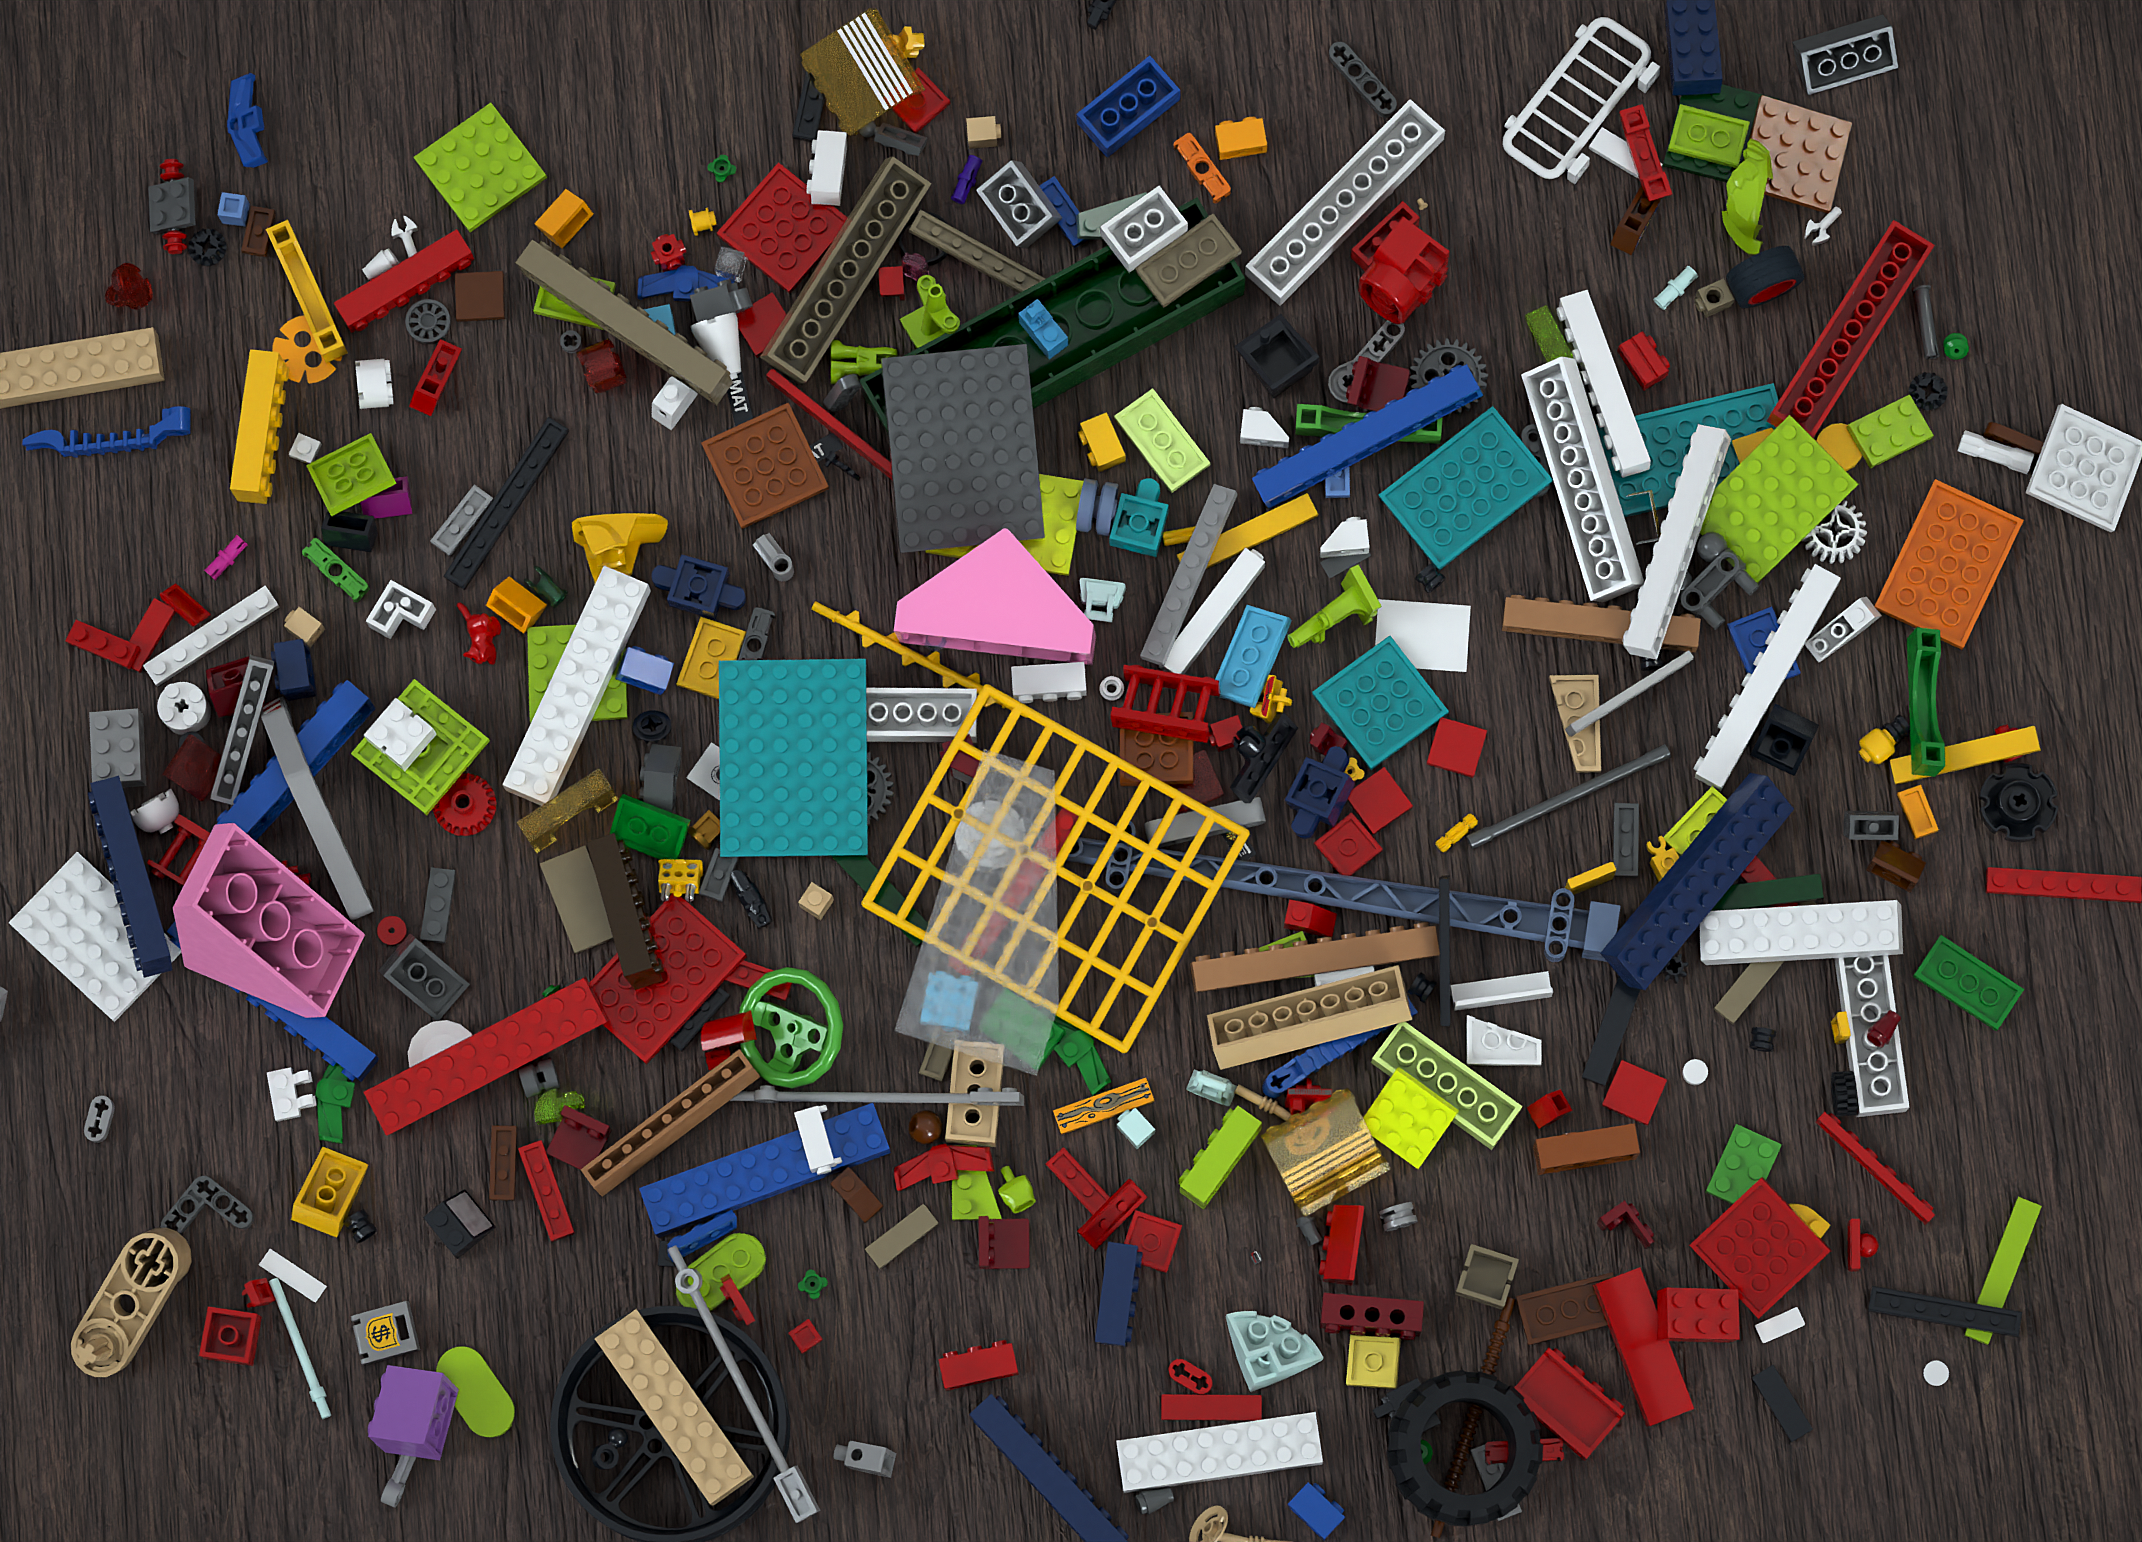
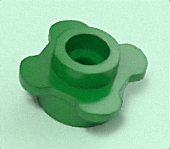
M720 155L708 164V171L713 172L716 176V181L721 183L725 181L727 176L735 174L736 167L730 164L726 155Z
M810 1269L806 1272L803 1281L798 1283V1289L807 1292L811 1299H817L820 1296L819 1292L823 1287L827 1286L828 1282L825 1277H819L814 1270ZM811 1282H814L815 1286L812 1287L810 1285Z

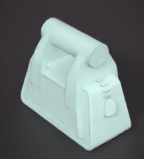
M1081 578L1080 597L1082 604L1086 605L1084 615L1090 620L1112 622L1113 609H1117L1124 598L1125 584ZM1092 606L1106 607L1107 612L1092 610Z
M1194 1069L1186 1090L1222 1105L1230 1106L1237 1086L1232 1084L1229 1079L1219 1077L1205 1070L1198 1071Z

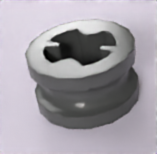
M569 330L562 334L560 345L564 351L572 354L582 348V339L576 331ZM568 337L571 339L576 337V346H565L567 344L566 339Z

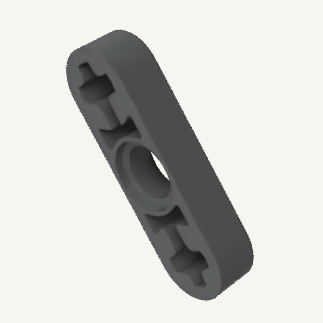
M856 374L844 376L835 383L823 400L828 413L838 412L850 403L861 387Z

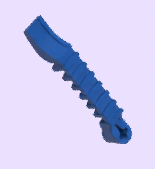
M181 406L162 409V420L155 425L149 426V434H144L143 429H136V438L131 439L130 431H123V440H118L117 433H110V441L105 442V435L96 434V443H92V435L90 433H83V444H78V431L70 430V445L68 446L67 441L60 432L45 430L25 437L22 445L26 447V450L50 448L58 451L63 457L73 456L74 458L78 457V455L91 456V454L96 453L105 455V452L118 453V451L123 450L131 452L132 449L143 451L144 448L157 449V445L167 436H181L191 433V409Z
M1408 998L1411 1016L1413 1017L1418 1011ZM1397 1024L1317 1044L1314 1048H1309L1304 1054L1297 1055L1282 1067L1271 1072L1262 1084L1263 1093L1272 1099L1280 1097L1287 1092L1288 1088H1293L1307 1079L1310 1073L1318 1072L1322 1066L1330 1065L1334 1059L1342 1058L1344 1053L1352 1052L1358 1045L1363 1046L1368 1039L1374 1040L1380 1032L1384 1034L1395 1028ZM1283 1081V1082L1280 1084L1279 1087H1277V1086L1272 1087V1086H1271V1083H1272V1082L1275 1084V1083H1277V1082L1279 1083V1082Z

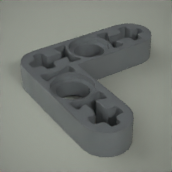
M200 1176L193 1181L166 1214L160 1227L169 1228L168 1222L174 1223L178 1219V1216L174 1214L178 1212L181 1216L187 1218L185 1222L180 1219L176 1223L178 1227L177 1232L182 1235L206 1204L239 1229H247L252 1226L254 1214L210 1177ZM201 1182L204 1184L209 1182L208 1188L213 1192H216L217 1188L220 1191L215 1193L213 1197L205 1191L200 1194L201 1188L199 1184ZM221 1196H227L230 1199V1204L226 1209H219L217 1207V1200ZM192 1200L195 1203V1209L192 1213L185 1214L182 1211V1205L185 1201ZM236 1203L239 1205L235 1208L241 1214L247 1212L246 1218L248 1220L246 1223L241 1221L238 1224L239 1218L231 1212Z

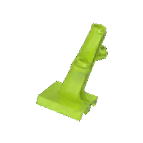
M930 275L921 276L917 281V290L923 306L900 319L902 326L916 349L945 333H955L960 325L959 318L950 311L946 304V294L939 283L936 284L935 278Z
M1359 565L1350 568L1341 585L1345 592L1294 632L1288 634V641L1293 648H1298L1309 640H1312L1313 643L1318 642L1321 644L1325 640V630L1351 614H1358L1363 625L1373 621L1372 617L1377 615V609L1382 606Z

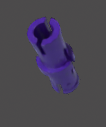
M974 155L968 156L962 173H959L957 177L958 183L951 196V200L958 204H965L971 187L975 186V177L983 162L982 159Z

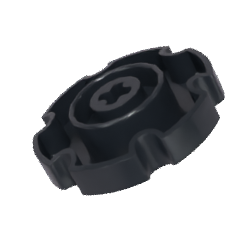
M2025 763L2004 765L2001 769L2002 774L1998 775L1992 772L1980 789L1978 798L1985 802V806L1979 810L1980 816L1986 827L1993 834H1996L1998 831L2004 832L2005 840L2026 842L2033 840L2036 830L2045 833L2056 818L2058 806L2052 803V799L2058 795L2056 787L2049 776L2043 771L2039 774H2034L2032 772V765ZM2017 798L2022 800L2019 807L2015 805Z

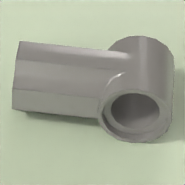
M770 533L759 537L753 544V547L770 568L774 577L779 581L790 580L794 574V567L790 557L783 552ZM780 564L788 565V568L783 572L776 570Z

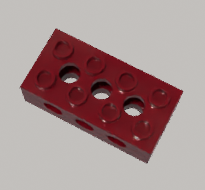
M1323 1293L1320 1328H1325V1333L1339 1334L1340 1330H1349L1350 1335L1365 1336L1366 1332L1375 1333L1376 1337H1390L1391 1334L1400 1335V1339L1415 1340V1337H1419L1422 1332L1424 1301ZM1344 1310L1350 1311L1353 1318L1345 1320L1340 1316V1312ZM1372 1312L1377 1315L1378 1320L1370 1322L1365 1318V1314ZM1399 1315L1403 1322L1401 1324H1394L1390 1320V1316Z

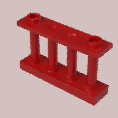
M1124 665L1125 681H1129L1123 707H1112L1110 714L1112 727L1208 743L1209 727L1208 723L1204 722V717L1210 695L1220 697L1221 691L1218 680L1211 677L1200 678L1147 669L1140 665ZM1139 683L1153 685L1147 710L1144 712L1132 710ZM1163 687L1177 689L1171 713L1168 716L1156 714ZM1186 691L1201 693L1196 713L1192 720L1180 718Z
M178 814L174 823L179 827L177 830L179 833L158 864L150 859L147 864L152 868L150 872L163 880L166 876L183 887L210 832ZM192 835L199 839V846L180 875L176 876L168 871L167 867L185 840Z

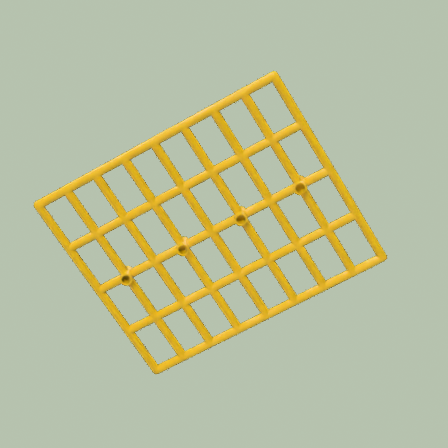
M985 684L863 898L861 905L870 912L1121 1053H1127L1248 839L1250 832L1245 827L993 686ZM990 696L1012 708V711L989 752L986 754L965 742L964 739L987 698ZM1022 714L1044 726V729L1019 772L996 758ZM1055 732L1077 746L1051 790L1028 776L1052 733ZM958 750H961L981 761L982 764L959 805L955 807L934 795V792ZM1087 750L1109 764L1083 808L1060 794L1083 753ZM990 768H993L1015 781L990 825H987L966 813ZM1117 768L1139 779L1141 783L1115 826L1095 815L1093 811ZM1025 786L1047 799L1023 842L1019 843L998 831L1021 788ZM1151 786L1173 798V801L1149 844L1126 832L1125 829L1148 788ZM928 803L952 817L926 861L903 847ZM1056 803L1079 817L1053 862L1032 850L1031 846ZM1183 804L1206 818L1182 861L1179 862L1157 848ZM964 822L983 833L984 836L961 877L958 879L936 867V864L959 823ZM1090 822L1111 834L1087 879H1084L1062 866L1086 823ZM1215 822L1238 836L1216 876L1211 880L1189 866ZM994 839L1014 850L1016 854L992 897L968 885V882ZM1119 840H1122L1140 850L1143 854L1119 897H1116L1096 886L1095 883ZM900 857L922 869L896 915L873 901L897 858ZM1024 858H1028L1049 871L1025 914L1022 915L1000 901ZM1154 858L1175 870V873L1152 914L1148 915L1128 904L1127 901L1150 860ZM932 875L954 887L928 933L905 919L928 878ZM1058 875L1081 889L1059 929L1054 933L1032 919ZM1186 876L1208 890L1182 934L1160 922V918L1183 877ZM962 893L986 905V908L960 951L940 940L938 936ZM1092 894L1112 905L1113 908L1089 951H1086L1066 940L1065 936L1088 895ZM996 911L1018 923V926L994 969L972 958L970 954L993 913ZM1121 912H1124L1144 923L1145 926L1122 968L1118 969L1100 959L1097 955ZM1028 929L1051 943L1027 986L1024 987L1002 973ZM1156 930L1178 943L1152 988L1132 977L1129 973L1152 932ZM1061 947L1083 961L1061 1001L1056 1005L1034 991L1057 950ZM1093 965L1114 977L1115 980L1091 1023H1088L1067 1011V1008L1090 967ZM1125 983L1148 997L1122 1042L1102 1031L1099 1027Z

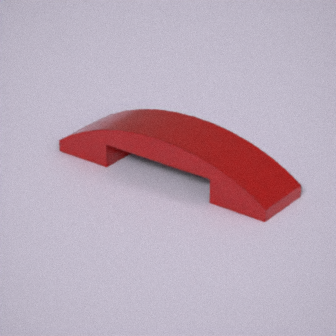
M1643 104L1619 111L1627 145L1648 201L1651 202L1672 195L1666 173L1662 170L1649 131L1650 125Z

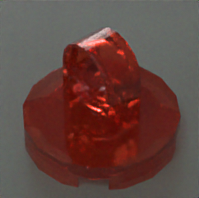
M124 263L113 270L111 275L112 284L106 290L105 300L109 305L120 308L126 305L132 309L140 310L148 305V302L153 298L151 284L148 278L143 280L142 276L138 273L141 270L132 263ZM115 294L118 296L116 301L114 300Z

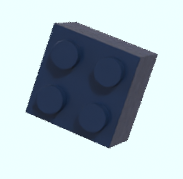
M297 639L274 643L275 651H271V658L278 671V674L274 675L276 689H279L280 694H283L288 701L317 696L311 651L305 641Z

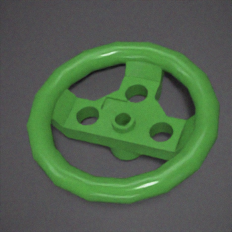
M785 967L763 975L749 988L740 1006L739 1013L751 1011L754 1025L771 1031L777 1046L773 1059L766 1063L757 1050L754 1040L741 1043V1051L758 1074L772 1085L793 1089L814 1083L831 1068L841 1049L843 1021L839 1003L828 985L807 970ZM787 982L801 984L816 994L825 1009L828 1026L815 1021L810 1015H800L782 1006L761 1001L760 999L773 986ZM776 1012L780 1016L778 1025L773 1021V1016ZM816 1029L820 1033V1040L818 1042L813 1038ZM789 1044L793 1048L791 1057L786 1053V1048ZM812 1049L821 1052L819 1059L806 1070L792 1073L799 1066L803 1054Z

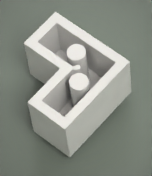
M390 580L366 622L371 629L391 639L403 619L424 630L436 609L430 601Z

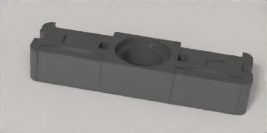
M759 607L754 608L738 660H763L769 637L766 635H768L772 619L775 618L773 611ZM751 640L761 642L759 651L751 652L748 649V644Z

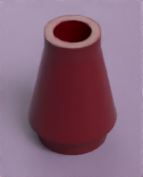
M1889 1010L1886 1015L1868 1029V1040L1880 1048L1888 1045L1901 1017L1896 1012Z

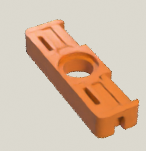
M1191 133L1185 134L1174 142V150L1178 149L1186 160L1189 171L1200 185L1203 184L1210 195L1214 197L1213 203H1218L1223 196L1227 197L1230 195L1231 187ZM1198 163H1206L1209 166V170L1204 174L1198 173L1195 169Z

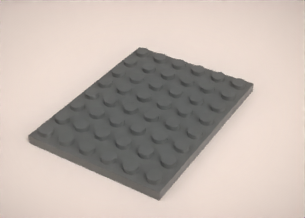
M1027 344L881 358L900 553L980 545L1004 528H1007L1018 541L1045 538Z

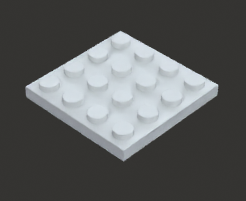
M2060 404L2057 407L2026 494L2106 531L2113 532L2142 458V441Z

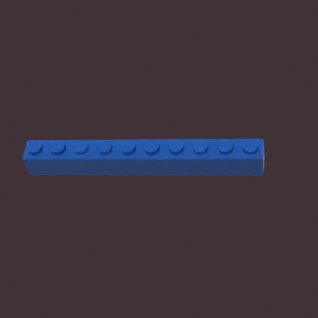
M1458 365L1452 368L1449 374L1431 379L1428 385L1420 389L1410 390L1402 399L1388 402L1385 408L1377 412L1371 411L1367 413L1362 420L1356 423L1346 424L1338 433L1325 435L1321 438V442L1313 446L1307 445L1301 448L1299 453L1292 457L1282 458L1272 468L1261 469L1252 480L1263 502L1270 509L1483 396V393L1468 365Z
M174 922L167 930V933L172 936L169 941L180 948L176 922ZM229 986L235 992L239 993L240 990ZM246 993L248 995L246 997L248 1002L256 1008L261 1005L267 1009L264 1014L274 1022H277L279 1019L286 1024L284 1029L294 1037L297 1034L305 1039L303 1044L313 1052L316 1049L323 1052L322 1058L334 1067L337 1063L344 1068L341 1073L351 1081L356 1078L362 1082L378 1062L379 1058L326 1016L305 1018Z

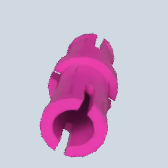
M236 534L235 538L223 551L219 550V555L204 571L216 581L229 565L232 566L235 563L233 560L248 544Z

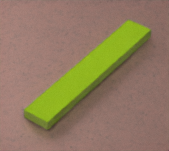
M2017 1197L1976 1304L2003 1308L2042 1206ZM1966 1329L1964 1336L1988 1345L1993 1333Z

